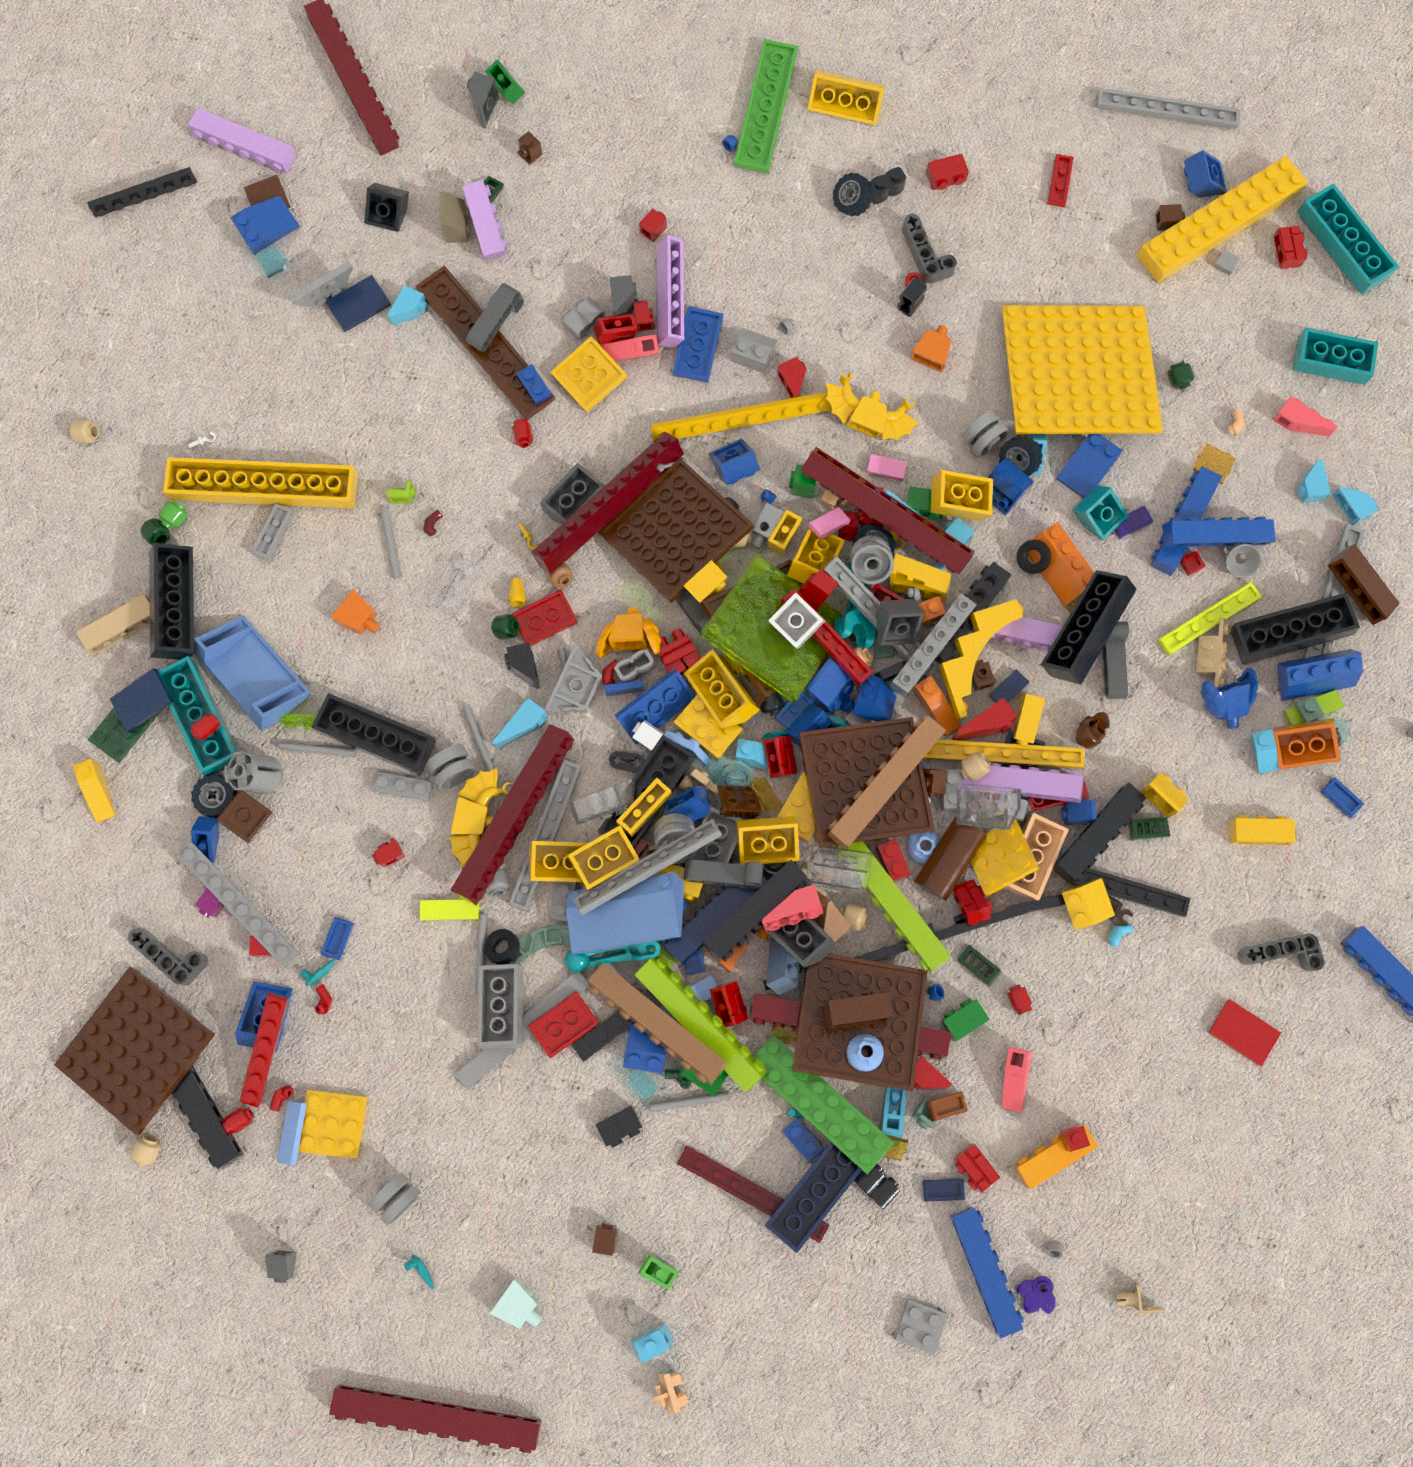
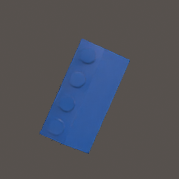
M1347 649L1277 663L1281 701L1356 686L1363 672L1361 652Z

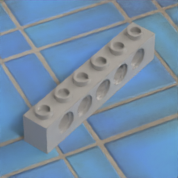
M961 593L895 677L890 687L906 698L973 612L977 604Z

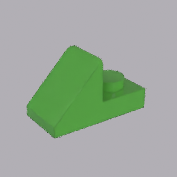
M649 1254L638 1273L669 1290L679 1271L661 1261L654 1254Z

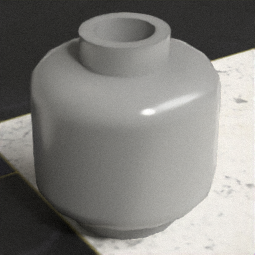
M497 870L494 880L485 891L487 895L500 897L506 893L509 883L504 870Z

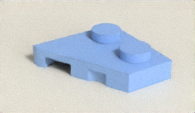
M667 730L664 736L694 754L702 764L708 765L711 759L699 747V742L692 738L687 740L684 735L677 731L672 733Z

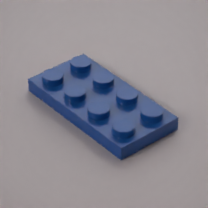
M688 307L684 322V341L679 344L673 376L709 383L723 321V313Z
M674 669L617 712L615 717L637 745L639 742L632 738L635 734L632 730L638 722L642 724L646 720L656 728H659L685 708L694 699L695 695L678 670Z

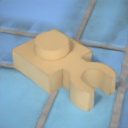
M695 769L691 773V779L700 786L707 787L708 791L717 797L719 795L717 785L711 782L710 776L703 770L698 771Z

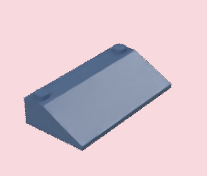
M243 615L194 639V654L261 731L279 722L311 695L310 690Z
M675 872L650 876L584 915L579 912L574 898L584 893L586 889L568 891L566 914L573 955L681 937L684 882Z

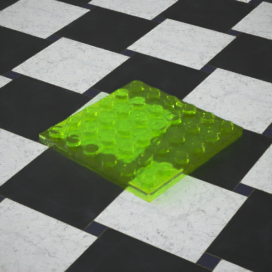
M757 554L699 636L788 700L795 703L828 653L812 636L799 649L795 648L768 621L783 606L780 602L781 599L794 588L799 592L802 586ZM825 602L817 610L833 629L836 619L843 616Z

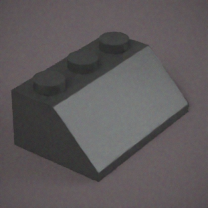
M577 462L541 500L540 505L542 510L554 521L563 524L605 485Z
M809 918L800 920L799 923L794 925L787 924L781 926L778 930L766 931L803 968L820 962L835 948L833 939Z

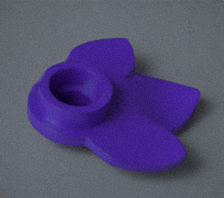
M1039 1276L1034 1280H1024L1017 1287L1016 1291L1025 1296L1023 1305L1026 1313H1034L1042 1308L1047 1314H1050L1054 1310L1056 1298L1052 1293L1053 1283L1050 1278ZM1041 1285L1047 1286L1045 1290H1041L1039 1287Z

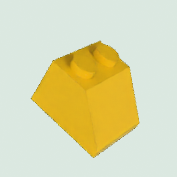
M1159 772L1140 792L1167 818H1170L1177 814L1189 799L1181 788H1176L1171 783L1170 777Z
M1102 878L1066 888L1062 892L1075 930L1095 925L1115 916Z

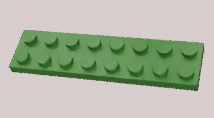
M764 39L734 167L769 174L797 57V45Z
M772 1035L753 1056L756 1060H760L767 1070L761 1079L867 1175L894 1145L890 1138L823 1078L817 1075L792 1071L794 1053L776 1036Z

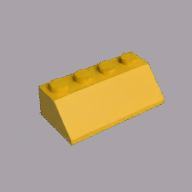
M817 70L814 74L807 110L876 125L886 85Z
M712 649L684 672V675L721 728L745 723L760 711L726 661L715 650Z
M529 841L530 881L581 882L567 856L588 843Z

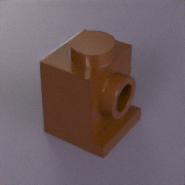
M529 131L518 139L519 150L517 153L529 165L542 155L540 141Z
M983 660L976 661L972 675L974 690L978 691L994 686L996 679L993 676L989 662H983ZM983 670L985 675H980L979 671Z
M923 768L928 797H937V794H945L947 771Z

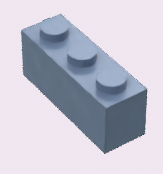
M770 938L766 985L778 995H781L798 987L799 963L778 942Z

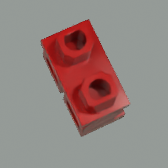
M679 628L671 633L675 642L668 644L665 637L661 638L658 656L667 673L676 669L680 675H683L686 672V668L688 670L702 657L696 650L689 635H685Z

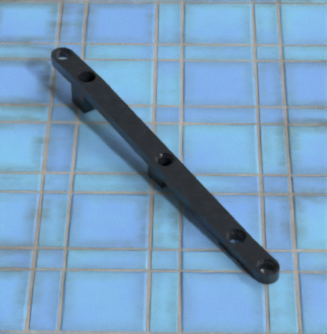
M1061 894L1039 899V901L1033 900L1008 906L1006 910L991 914L989 920L979 921L978 924L972 926L965 922L934 932L933 923H928L927 925L938 940L941 941L1026 913L1058 907L1066 903ZM904 941L853 958L879 961L909 951L906 947L908 943ZM800 964L798 984L805 982L807 968H803ZM763 980L765 991L772 990L766 985L767 980Z

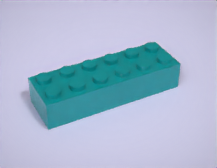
M1334 183L1305 200L1297 211L1361 295L1391 278L1399 268L1398 264Z
M187 656L159 670V673L174 701L169 704V707L201 774L209 776L224 770L225 766H228L233 758L231 755L239 751L196 661ZM212 712L221 725L217 731L205 740L201 738L197 740L190 732L193 729L191 725L205 714L208 715Z

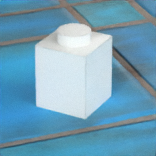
M644 720L642 724L640 722L636 724L632 730L635 733L632 738L652 750L664 732Z

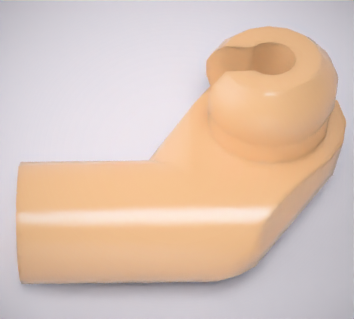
M1241 409L1232 412L1234 423L1228 426L1230 435L1239 434L1245 426Z

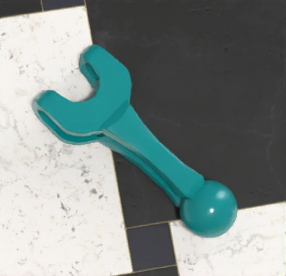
M849 561L847 568L853 573L851 562ZM848 599L844 615L836 619L834 630L842 639L850 636L853 632L856 638V645L863 649H868L874 642L875 627Z
M653 941L575 955L572 954L570 949L566 953L564 961L570 971L579 973L586 968L591 969L602 965V963L642 961L655 958L660 953L662 943ZM625 948V950L594 958L589 957L594 954Z

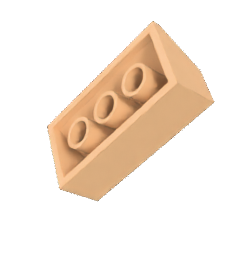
M1032 813L1027 815L1021 830L1040 869L1004 887V889L1039 901L1069 829Z

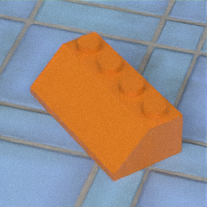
M1056 522L1032 540L1042 541L1049 547L1051 562L1040 573L1064 607L1067 608L1079 600L1095 572L1059 522ZM1034 549L1028 552L1027 555L1032 562L1037 564L1041 558L1040 553Z

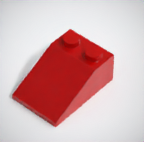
M1002 698L957 730L951 739L962 741L994 736L999 732L1004 734L1015 724L1014 720L1017 715L1006 700Z

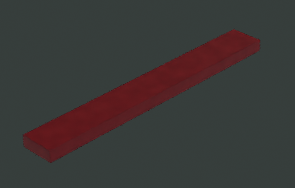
M687 1145L677 1162L683 1168L772 1216L784 1200ZM822 1221L809 1238L821 1243L829 1224Z

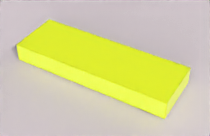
M420 900L421 921L479 920L480 901L476 906L465 900Z

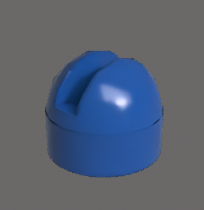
M733 135L726 136L722 140L724 148L732 152L737 146V138Z
M764 489L760 496L762 502L765 499L766 503L772 504L777 498L768 489Z
M846 696L842 701L840 709L843 712L851 713L853 711L855 703L852 698Z
M934 984L927 990V994L930 996L929 999L932 1001L944 998L945 993L940 984Z

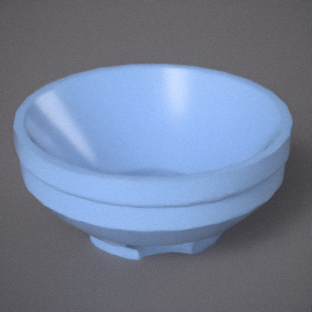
M934 832L911 835L906 845L908 856L915 863L925 865L939 843L940 838ZM921 841H929L931 849L923 851L920 848Z
M870 1034L855 1036L848 1043L846 1050L847 1059L851 1066L863 1072L877 1068L882 1062L884 1054L881 1042ZM864 1045L872 1048L873 1053L871 1057L867 1058L861 1054V1048Z

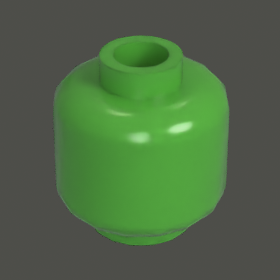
M176 501L166 502L158 514L162 519L161 523L169 529L172 526L180 528L188 516L187 512H185L186 508Z

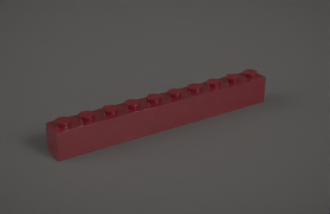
M316 0L304 5L306 15L379 155L382 156L399 148L397 142L399 136L395 129H391L392 123L389 116H384V107L381 101L377 102V94L373 86L369 87L370 81L366 73L362 74L361 69L363 68L359 59H354L355 52L351 45H347L348 39L344 31L340 32L339 28L341 26L338 19L332 17L334 13L330 4H326L324 0Z
M664 432L548 538L539 544L531 552L539 567L552 574L668 469L664 468L660 472L657 470L658 464L665 465L676 462L684 455L678 439Z
M818 447L814 448L801 468L806 477L814 478L820 482L819 484L823 488L835 492L838 498L849 501L853 508L864 511L870 519L879 521L888 531L896 532L903 541H909L914 544L918 551L926 552L935 562H941L946 565L950 572H956L960 575L972 558L974 550Z
M551 724L547 727L450 889L459 898L477 906L478 902L484 897L488 885L494 880L495 874L504 863L507 853L513 848L517 836L523 831L526 821L533 814L534 808L543 797L546 787L553 780L554 774L558 767L562 765L565 755L572 748L574 738L568 731Z
M754 993L749 1019L753 1020L754 1024L765 1025V1023L773 1024L772 1027L784 1029V1027H790L793 1032H797L802 1002ZM921 1026L918 1057L925 1054L930 1055L929 1059L941 1061V1058L947 1057L951 1032Z
M337 1385L334 1388L329 1415H334V1418L337 1420L351 1418L355 1419V1422L359 1424L374 1422L377 1427L396 1426V1429L399 1431L414 1429L417 1430L416 1433L428 1435L431 1432L436 1433L437 1437L440 1438L454 1436L458 1437L457 1440L462 1442H470L471 1439L485 1446L493 1443L499 1444L498 1447L502 1449L516 1447L524 1453H531L532 1450H536L542 1420L344 1385Z

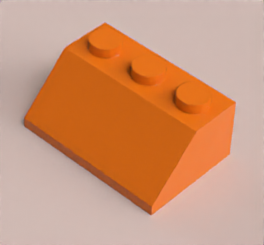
M1334 718L1273 727L1280 769L1341 761Z

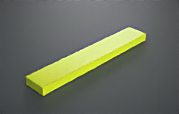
M1250 582L1157 641L1167 656L1219 625L1220 618L1227 620L1262 598L1253 583Z

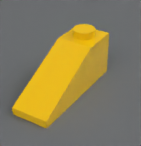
M89 759L73 765L78 784L96 822L99 823L115 817V810L100 763Z

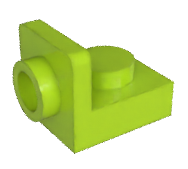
M411 480L406 481V490L402 488L387 490V498L390 503L412 504L413 497H416V487L413 486Z

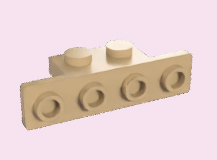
M1220 618L1219 636H1199L1196 673L1215 674V687L1226 685L1224 674L1228 670L1226 653H1229L1227 637L1231 633V626L1225 618Z

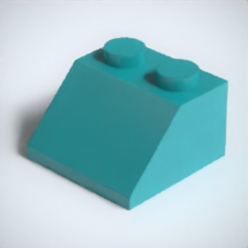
M1098 485L1072 509L1080 523L1100 540H1104L1129 516L1113 489Z

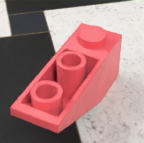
M656 335L637 337L603 345V349L615 362L659 355Z
M1292 396L1284 403L1273 419L1288 430L1330 436L1338 428L1333 421L1324 418L1316 410L1307 407L1299 399Z
M815 884L795 890L764 917L762 922L765 931L778 930L781 926L787 924L794 925L799 923L800 920L814 919L823 914Z
M1009 1047L1005 1066L1002 1108L1018 1112L1023 1111L1033 1052Z

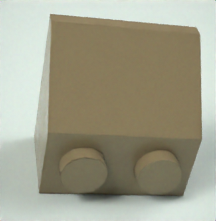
M440 191L441 226L446 243L468 242V234H471L470 223H467V218H470L469 208L466 207L464 199Z

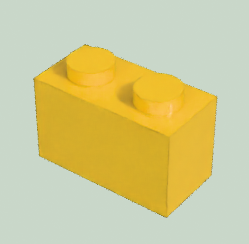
M786 509L768 539L767 548L784 556L802 526L803 518Z

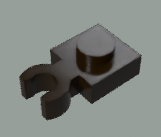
M1109 896L1115 916L1108 919L1113 921L1117 917L1121 924L1127 925L1128 922L1123 919V916L1127 914L1132 917V911L1129 909L1122 910L1123 903Z

